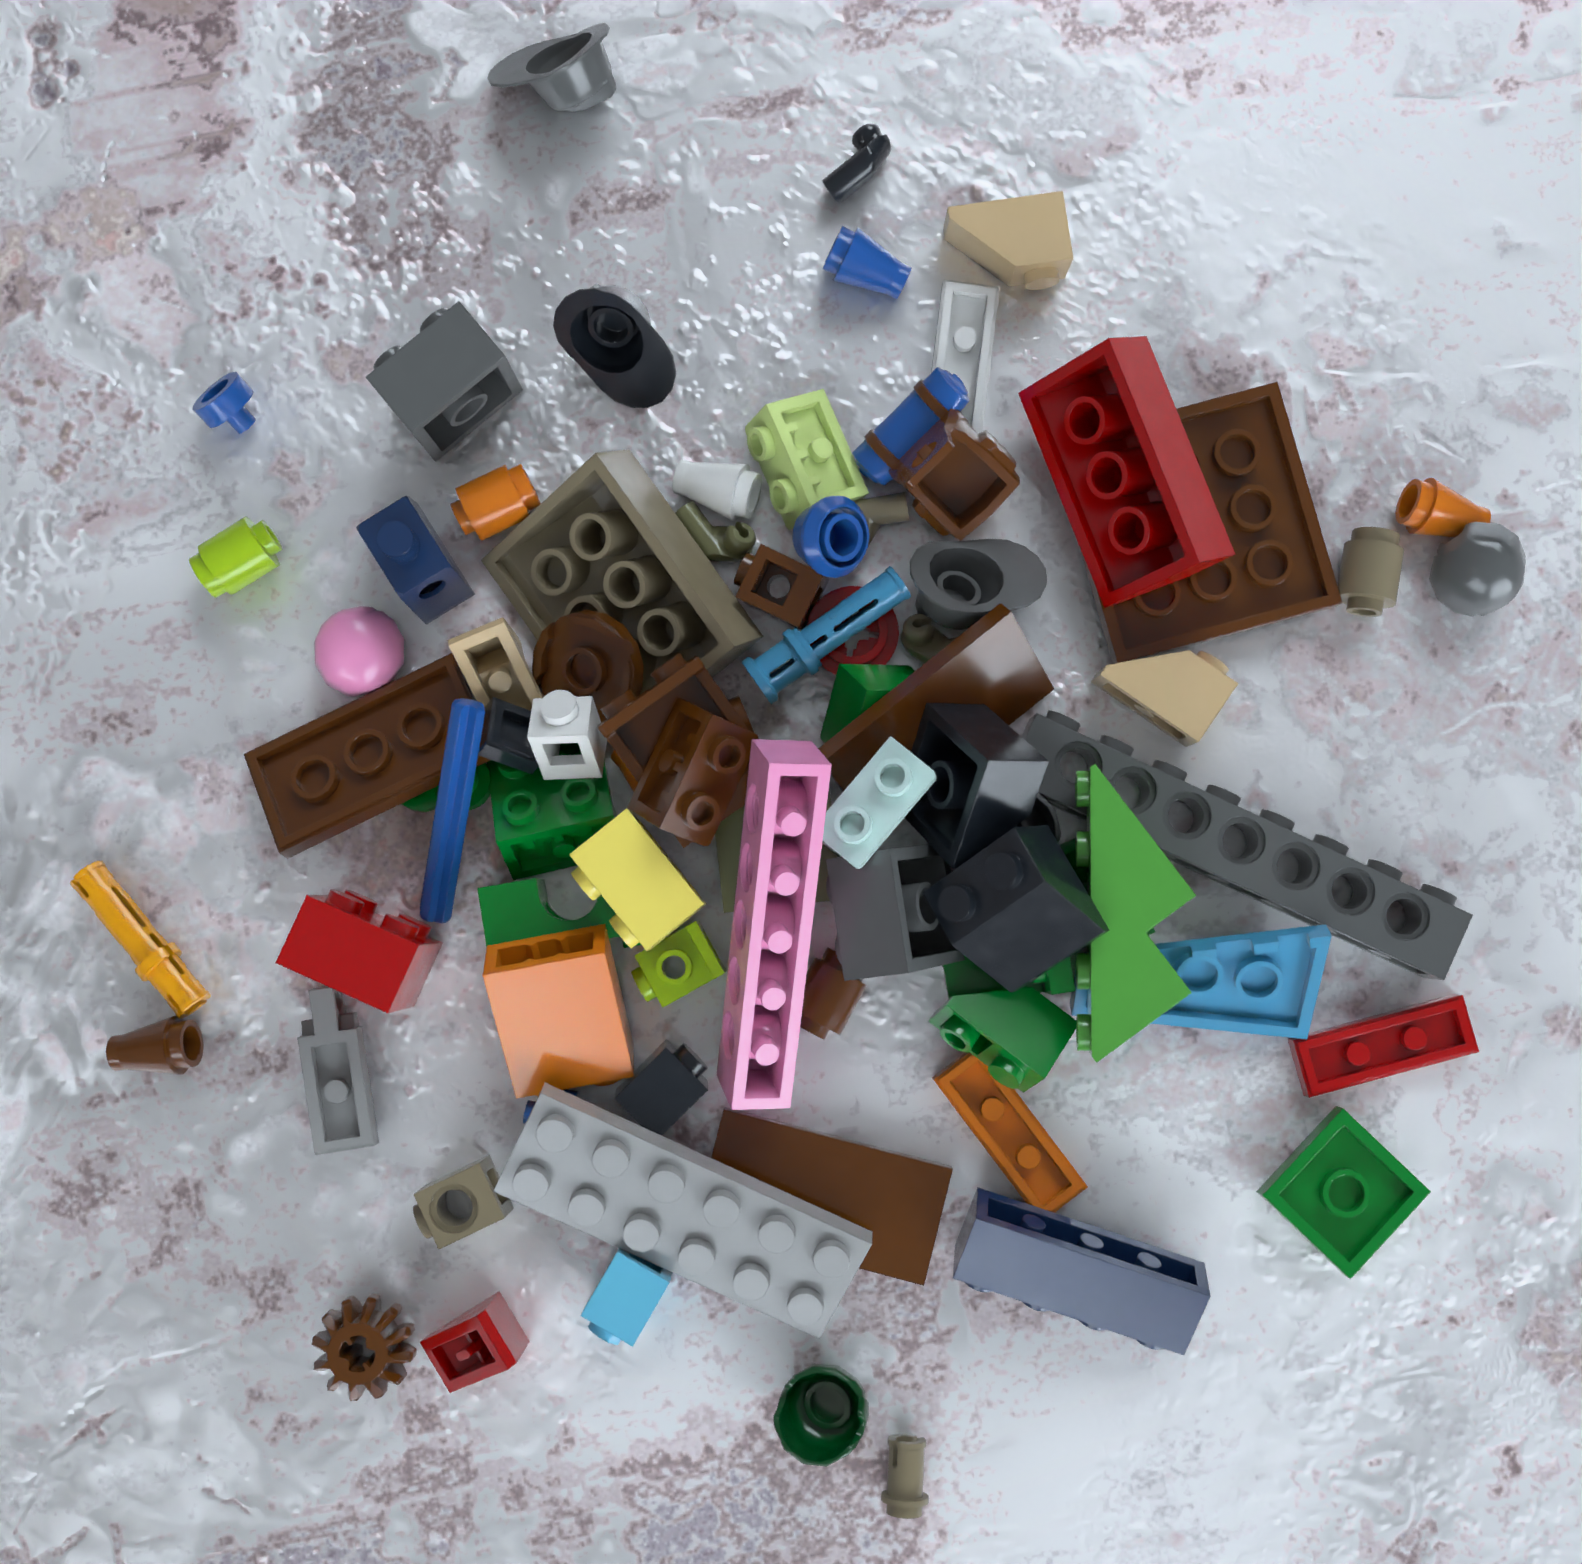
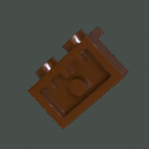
M678 697L627 808L659 829L699 845L709 846L750 760L752 739H759L758 735Z

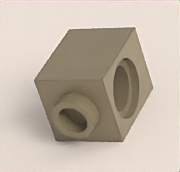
M490 1155L425 1185L413 1194L418 1203L413 1206L416 1223L425 1238L433 1237L438 1250L504 1219L514 1209L509 1198L493 1192L500 1176ZM449 1190H460L470 1197L473 1205L470 1217L459 1218L448 1210L446 1196Z

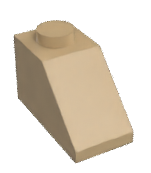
M1063 191L950 206L947 208L943 226L944 239L1007 286L1025 284V288L1028 290H1042L1055 286L1059 283V279H1065L1073 261V252Z
M1190 650L1109 664L1098 671L1091 683L1185 747L1201 740L1238 685L1236 681L1226 675L1229 669L1219 659L1204 651H1199L1196 655Z

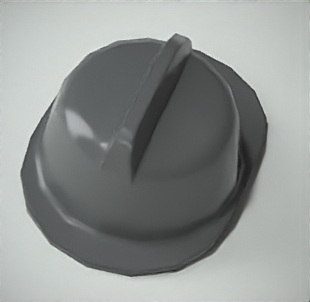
M606 23L596 24L573 35L527 46L498 62L490 70L487 79L491 86L500 88L529 84L556 111L577 112L586 110L611 98L616 91V82L612 75L611 64L602 43L610 27Z
M978 539L928 542L917 548L909 561L910 576L918 589L915 602L917 614L927 615L940 625L956 630L968 629L999 603H1002L1010 611L1028 607L1041 598L1047 585L1046 568L1039 557L1027 547L1009 540Z

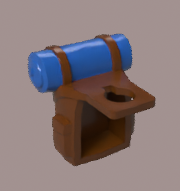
M937 367L924 381L921 379L913 387L914 390L883 422L864 436L865 440L852 454L855 457L859 471L876 484L886 485L894 479L898 484L903 485L914 497L912 507L919 517L923 518L942 536L951 534L961 541L1000 507L1020 485V477L1014 470L1016 461L1007 449L987 430L978 434L961 413L970 402L967 395L968 391L962 380L955 373L951 374L949 371Z

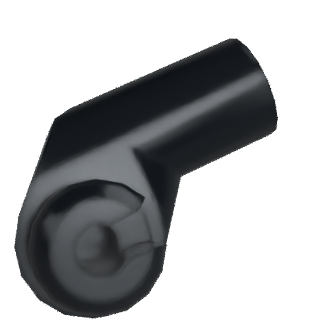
M874 123L863 125L853 134L852 144L858 151L822 180L827 190L839 204L866 184L890 154L891 144L888 135H882L879 126Z

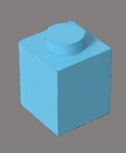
M618 1248L580 1316L590 1321L588 1328L602 1340L614 1345H619L622 1340L633 1347L669 1285L673 1272Z

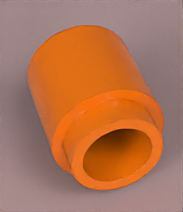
M505 464L456 487L455 490L459 500L451 503L450 506L464 534L468 535L475 531L480 540L483 541L522 522L530 515V511L536 509L541 502L522 464H518L510 469Z

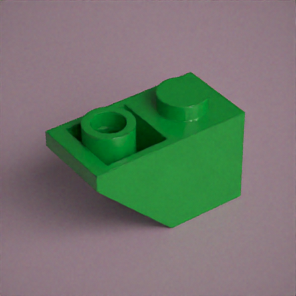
M1032 987L1021 988L1012 993L1008 990L952 996L928 1020V1022L940 1030V1036L948 1045L961 1052H970L988 1066L990 1075L996 1081L1012 1089L1018 1088L1023 1093L1046 1078L1076 1030V1020Z

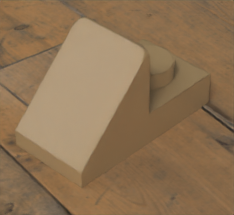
M503 617L448 640V646L476 701L483 703L484 707L495 697L531 711L533 699L543 698L525 661L521 642Z

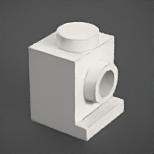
M555 690L548 693L544 698L533 699L527 738L544 780L602 778L607 739L603 737L597 728L601 721L592 696L576 697L569 691ZM578 743L582 755L559 756L560 744Z

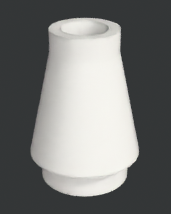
M682 459L675 469L672 489L675 494L686 496L733 521L737 520L739 516L750 519L760 499L762 475L751 471L749 464L704 463Z

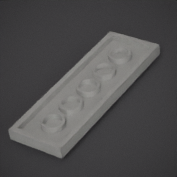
M544 1083L493 1191L819 1339L872 1246V1231L548 1083Z

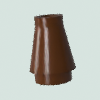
M172 1016L132 1032L110 1037L106 1046V1058L109 1066L114 1071L136 1070L182 1075L190 1067H195L200 1063L204 1048L203 1036L198 1024L194 1020L178 1019L177 1016Z

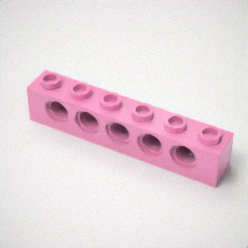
M752 739L717 1065V1077L731 1110L784 1109L791 1107L832 766L812 741Z

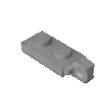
M328 986L310 989L308 992L312 1019L301 1021L302 1036L297 1037L314 1153L315 1155L375 1146L379 1143L362 1026H359L357 1012L346 1014L343 994Z

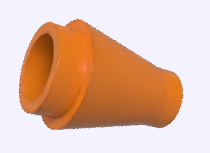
M1427 478L1424 481L1413 479L1406 485L1399 497L1395 517L1396 521L1399 524L1405 525L1406 530L1411 534L1455 538L1468 523H1490L1491 512L1487 508L1476 505L1436 479Z

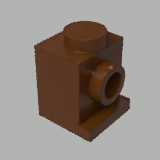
M760 544L756 554L753 555L748 552L738 567L734 584L740 588L735 597L802 630L807 626L809 615L813 607L820 600L829 579L818 574L811 567ZM778 577H785L790 583L789 592L781 598L773 597L770 593L771 582Z

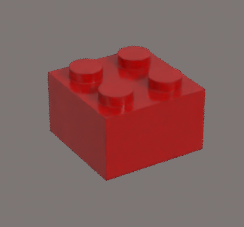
M330 889L328 895H306L276 960V964L383 1012L392 1013L415 1006L443 942L429 937L428 935L432 927L420 920L399 913L398 917L391 914L380 915L375 912L379 904L378 902L346 889L343 893Z

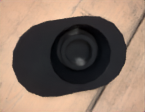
M594 284L589 289H579L564 297L555 310L553 321L557 341L594 383L615 402L631 408H649L663 402L672 391L676 378L674 357L665 341L651 326L648 309L641 299L626 288L615 285L600 286L599 284Z

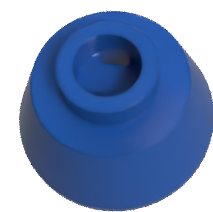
M828 496L808 507L798 516L793 527L792 540L798 556L815 572L825 577L839 578L854 571L861 563L869 544V529L863 511L854 501L844 496Z

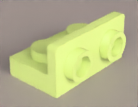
M824 389L768 403L745 426L750 454L759 462L770 488L769 494L772 505L781 514L788 530L793 529L796 519L805 509L825 497L844 496L852 501H857L869 494Z

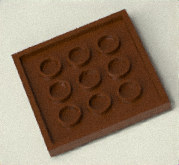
M1278 382L1176 408L1235 555L1189 577L1104 608L1082 554L1113 664L1148 658L1334 608L1342 604Z

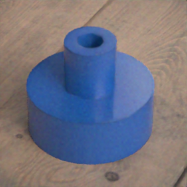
M231 372L212 384L196 400L192 407V410L209 428H215L227 421L238 434H241L256 421V418L244 406L252 397L253 389L237 372Z

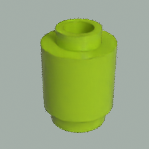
M245 516L198 546L199 553L189 558V563L206 590L212 596L218 598L225 592L234 595L280 566L276 553L283 550L265 521L261 520L254 524L251 519Z

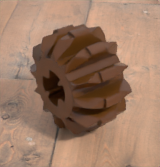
M372 1293L366 1299L363 1306L352 1295L342 1301L341 1312L330 1309L322 1317V1323L326 1330L318 1332L313 1337L311 1345L326 1352L314 1362L313 1370L325 1371L331 1369L334 1374L328 1380L327 1391H335L345 1382L348 1384L347 1393L350 1401H357L363 1395L366 1388L375 1399H378L387 1392L388 1382L399 1385L404 1380L407 1372L403 1363L411 1362L416 1356L417 1349L411 1344L404 1342L405 1339L414 1333L415 1324L406 1322L397 1325L394 1320L401 1313V1304L394 1303L385 1312H382L379 1294ZM360 1336L366 1338V1348L374 1351L370 1357L363 1355V1345L354 1343Z

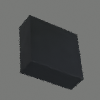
M493 697L484 709L485 717L478 755L533 774L539 766L527 738L531 711Z

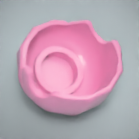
M359 606L343 609L335 613L321 625L314 641L315 666L326 685L349 697L368 694L389 684L404 664V638L391 617L373 607Z

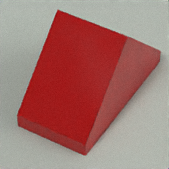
M498 1291L420 1341V1344L449 1393L510 1369L518 1362L530 1341L502 1294Z

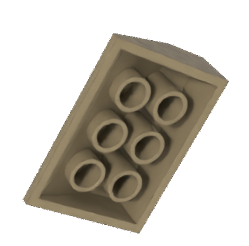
M630 449L595 453L481 559L486 569L537 641L541 632L549 624L556 622L562 616L583 610L606 613L622 623L637 642L644 664L643 688L640 694L656 684L650 674L679 653L686 662L695 655L698 656L708 673L713 677L764 637Z

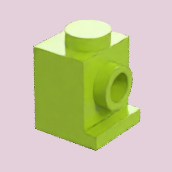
M697 920L666 937L653 949L643 950L634 955L639 967L632 970L631 974L647 1002L657 997L661 1006L665 1007L725 974L727 970L703 926ZM673 955L682 958L686 966L683 976L676 979L667 976L663 968L665 960Z

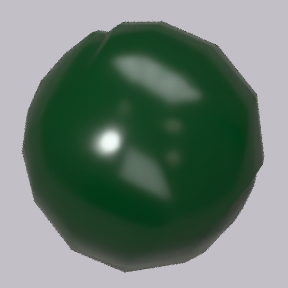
M812 1364L793 1375L792 1379L784 1386L777 1409L773 1415L774 1428L783 1449L802 1464L827 1467L848 1456L858 1445L866 1428L869 1416V1402L865 1398V1390L859 1380L838 1365Z

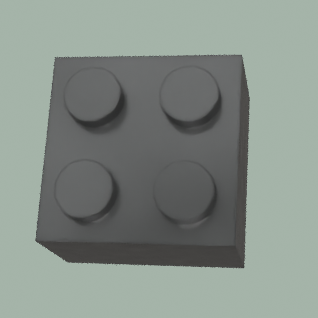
M460 301L450 309L441 308L429 315L422 323L418 335L403 347L394 346L385 351L374 363V370L366 376V379L435 462L523 391L504 353Z
M931 845L876 851L860 869L853 867L843 857L826 859L828 869L826 890L834 909L837 929L835 950L837 958L842 964L844 981L911 973L965 960L964 955L952 946L923 894L925 890L951 873L950 865Z

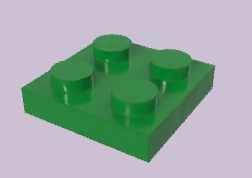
M1338 1106L1332 1109L1256 1191L1349 1279L1361 1269L1431 1193L1423 1183L1345 1109Z

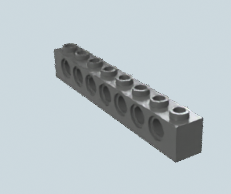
M1049 710L1046 717L1036 713L1029 719L1021 737L1049 761L1038 793L1052 806L1087 822V807H1076L1075 783L1068 781L1060 770V761L1066 752L1078 753L1085 759L1088 768L1096 764L1113 788L1121 776H1126L1136 781L1141 792L1140 800L1130 810L1170 861L1310 926L1326 924L1332 936L1420 977L1445 980L1473 914L1454 906L1457 900L1456 896L1427 884H1422L1420 890L1400 881L1403 873L1383 862L1369 859L1367 865L1351 859L1346 856L1349 848L1329 837L1315 834L1313 840L1299 835L1292 831L1295 823L1280 814L1262 809L1258 816L1238 806L1241 798L1226 789L1208 785L1206 791L1193 786L1185 782L1187 773L1174 765L1160 760H1155L1152 766L1131 757L1134 749L1120 740L1106 735H1101L1099 742L1078 732L1080 723L1061 713ZM1175 801L1184 802L1192 810L1193 824L1186 833L1176 831L1169 822V809ZM1231 825L1239 828L1246 837L1245 851L1238 858L1229 855L1223 846V835ZM1286 850L1293 853L1299 862V873L1290 883L1283 880L1277 870L1278 859ZM1339 876L1345 877L1350 882L1353 890L1350 902L1343 908L1334 901L1332 896V885ZM1394 901L1399 902L1406 913L1405 924L1397 932L1390 928L1386 919L1387 910Z

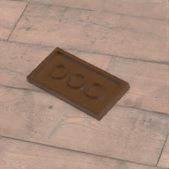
M999 603L818 749L832 764L830 776L840 790L844 792L890 736L907 750L912 751L926 703L985 704L1005 723L1010 725L1052 692L1054 687L1012 611L1002 603Z
M452 653L244 754L276 847L282 856L289 859L439 786L452 703L455 699L460 698L476 700ZM478 755L476 767L490 761V759Z
M724 1107L711 1156L712 1159L872 1231V1246L859 1269L924 1286L953 1171L952 1166Z

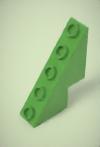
M1094 764L1086 771H1076L1075 773L1076 807H1087V831H1076L1075 859L1076 868H1087V893L1110 931L1088 944L1087 953H1076L1077 989L1087 990L1088 1014H1077L1076 1043L1077 1051H1089L1097 1063L1192 993L1146 932L1193 899L1196 894L1097 765Z

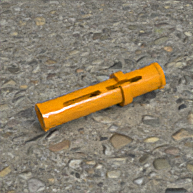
M103 861L93 862L74 875L70 885L87 902L107 930L130 955L133 962L137 965L135 973L142 981H150L167 1001V1004L175 1012L178 1019L189 1016L207 1002L206 1000L211 997V994L193 976L181 960L182 951L175 942L168 943L158 933L138 905L115 880Z

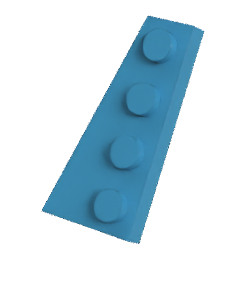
M1327 925L1155 944L1192 993L1150 1024L1307 1039L1332 937ZM1075 969V991L1071 992L1070 998L1072 1016L1088 1014L1087 990L1077 989Z

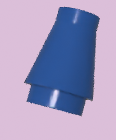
M842 226L822 269L834 275L833 281L887 294L897 299L905 286L912 267L899 261L859 227L854 232Z

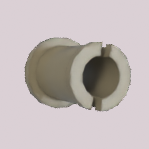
M908 1434L891 1435L888 1437L887 1490L882 1491L881 1501L887 1504L886 1513L892 1517L903 1519L919 1518L922 1516L923 1506L929 1503V1496L923 1492L926 1439Z

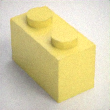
M627 808L569 854L578 865L571 872L572 877L592 901L602 895L616 913V915L609 919L610 924L631 949L638 943L646 951L653 949L707 905L636 815Z

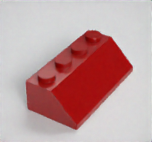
M1147 336L1108 338L1018 393L1104 608L1189 577L1235 555Z

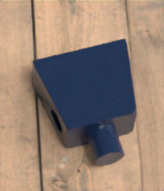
M404 496L356 527L395 592L426 625L475 595L423 510L410 497ZM442 580V583L434 590L420 594L421 590L427 585Z

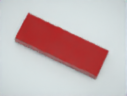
M1461 994L1448 995L1314 1031L1308 1034L1307 1039L1288 1038L1303 1096L1309 1098L1479 1052L1464 997Z

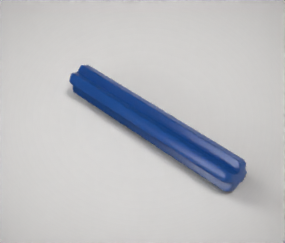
M455 699L451 706L419 915L421 919L427 922L442 924L448 922L452 916L485 717L483 703L476 700Z

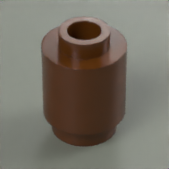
M829 947L826 948L821 960L816 957L814 958L807 971L800 1024L801 1028L825 1040L829 1030L841 1035L867 986L862 983L863 979L844 981L842 964L837 958L836 951Z

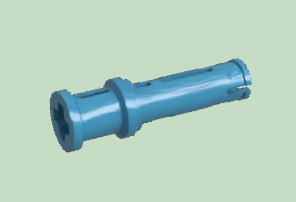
M889 566L881 575L849 597L843 599L838 605L801 631L796 627L792 630L788 628L782 633L783 640L756 659L747 657L741 662L772 705L778 700V693L806 673L813 676L819 672L818 668L822 666L820 659L857 633L863 631L867 626L902 601L908 600L912 596L896 571ZM873 600V602H872L871 604H869L867 607H865V608L862 609L860 612H858L857 614H855L854 616H852L850 619H848L847 621H845L843 624H841L840 626H838L837 628L834 629L835 626H837L838 624H840L842 621H844L845 619H847L848 617H850L852 614H854V613L857 612L859 609H861L862 607H864L865 605H867L869 602H871V601ZM821 636H823L822 639L818 640L816 643H814L813 645L810 646L811 643H813V642L816 641L818 638H820Z

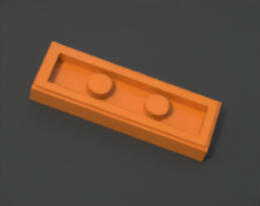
M970 1052L962 1054L932 1077L1027 1204L1055 1213L1088 1188L1015 1089L1006 1087L996 1081L990 1075L988 1066Z

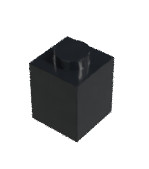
M666 1039L634 1071V1077L627 1078L616 1088L614 1099L642 1127L663 1135L708 1091V1081L702 1075L708 1067L685 1043L676 1049Z

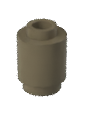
M1359 527L1352 530L1351 540L1344 543L1338 579L1339 593L1342 603L1347 605L1346 611L1348 613L1364 617H1378L1382 615L1383 609L1396 605L1404 549L1399 546L1400 534L1398 532L1380 527Z

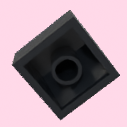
M926 703L911 753L934 770L937 778L904 818L952 868H958L1031 814L1049 761L985 704Z
M1048 825L1012 828L923 892L952 946L1011 993L1020 990L1110 931Z

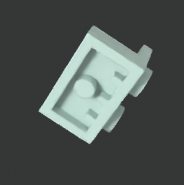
M890 736L827 810L822 843L838 857H843L853 867L857 869L862 868L936 781L937 777L934 770Z

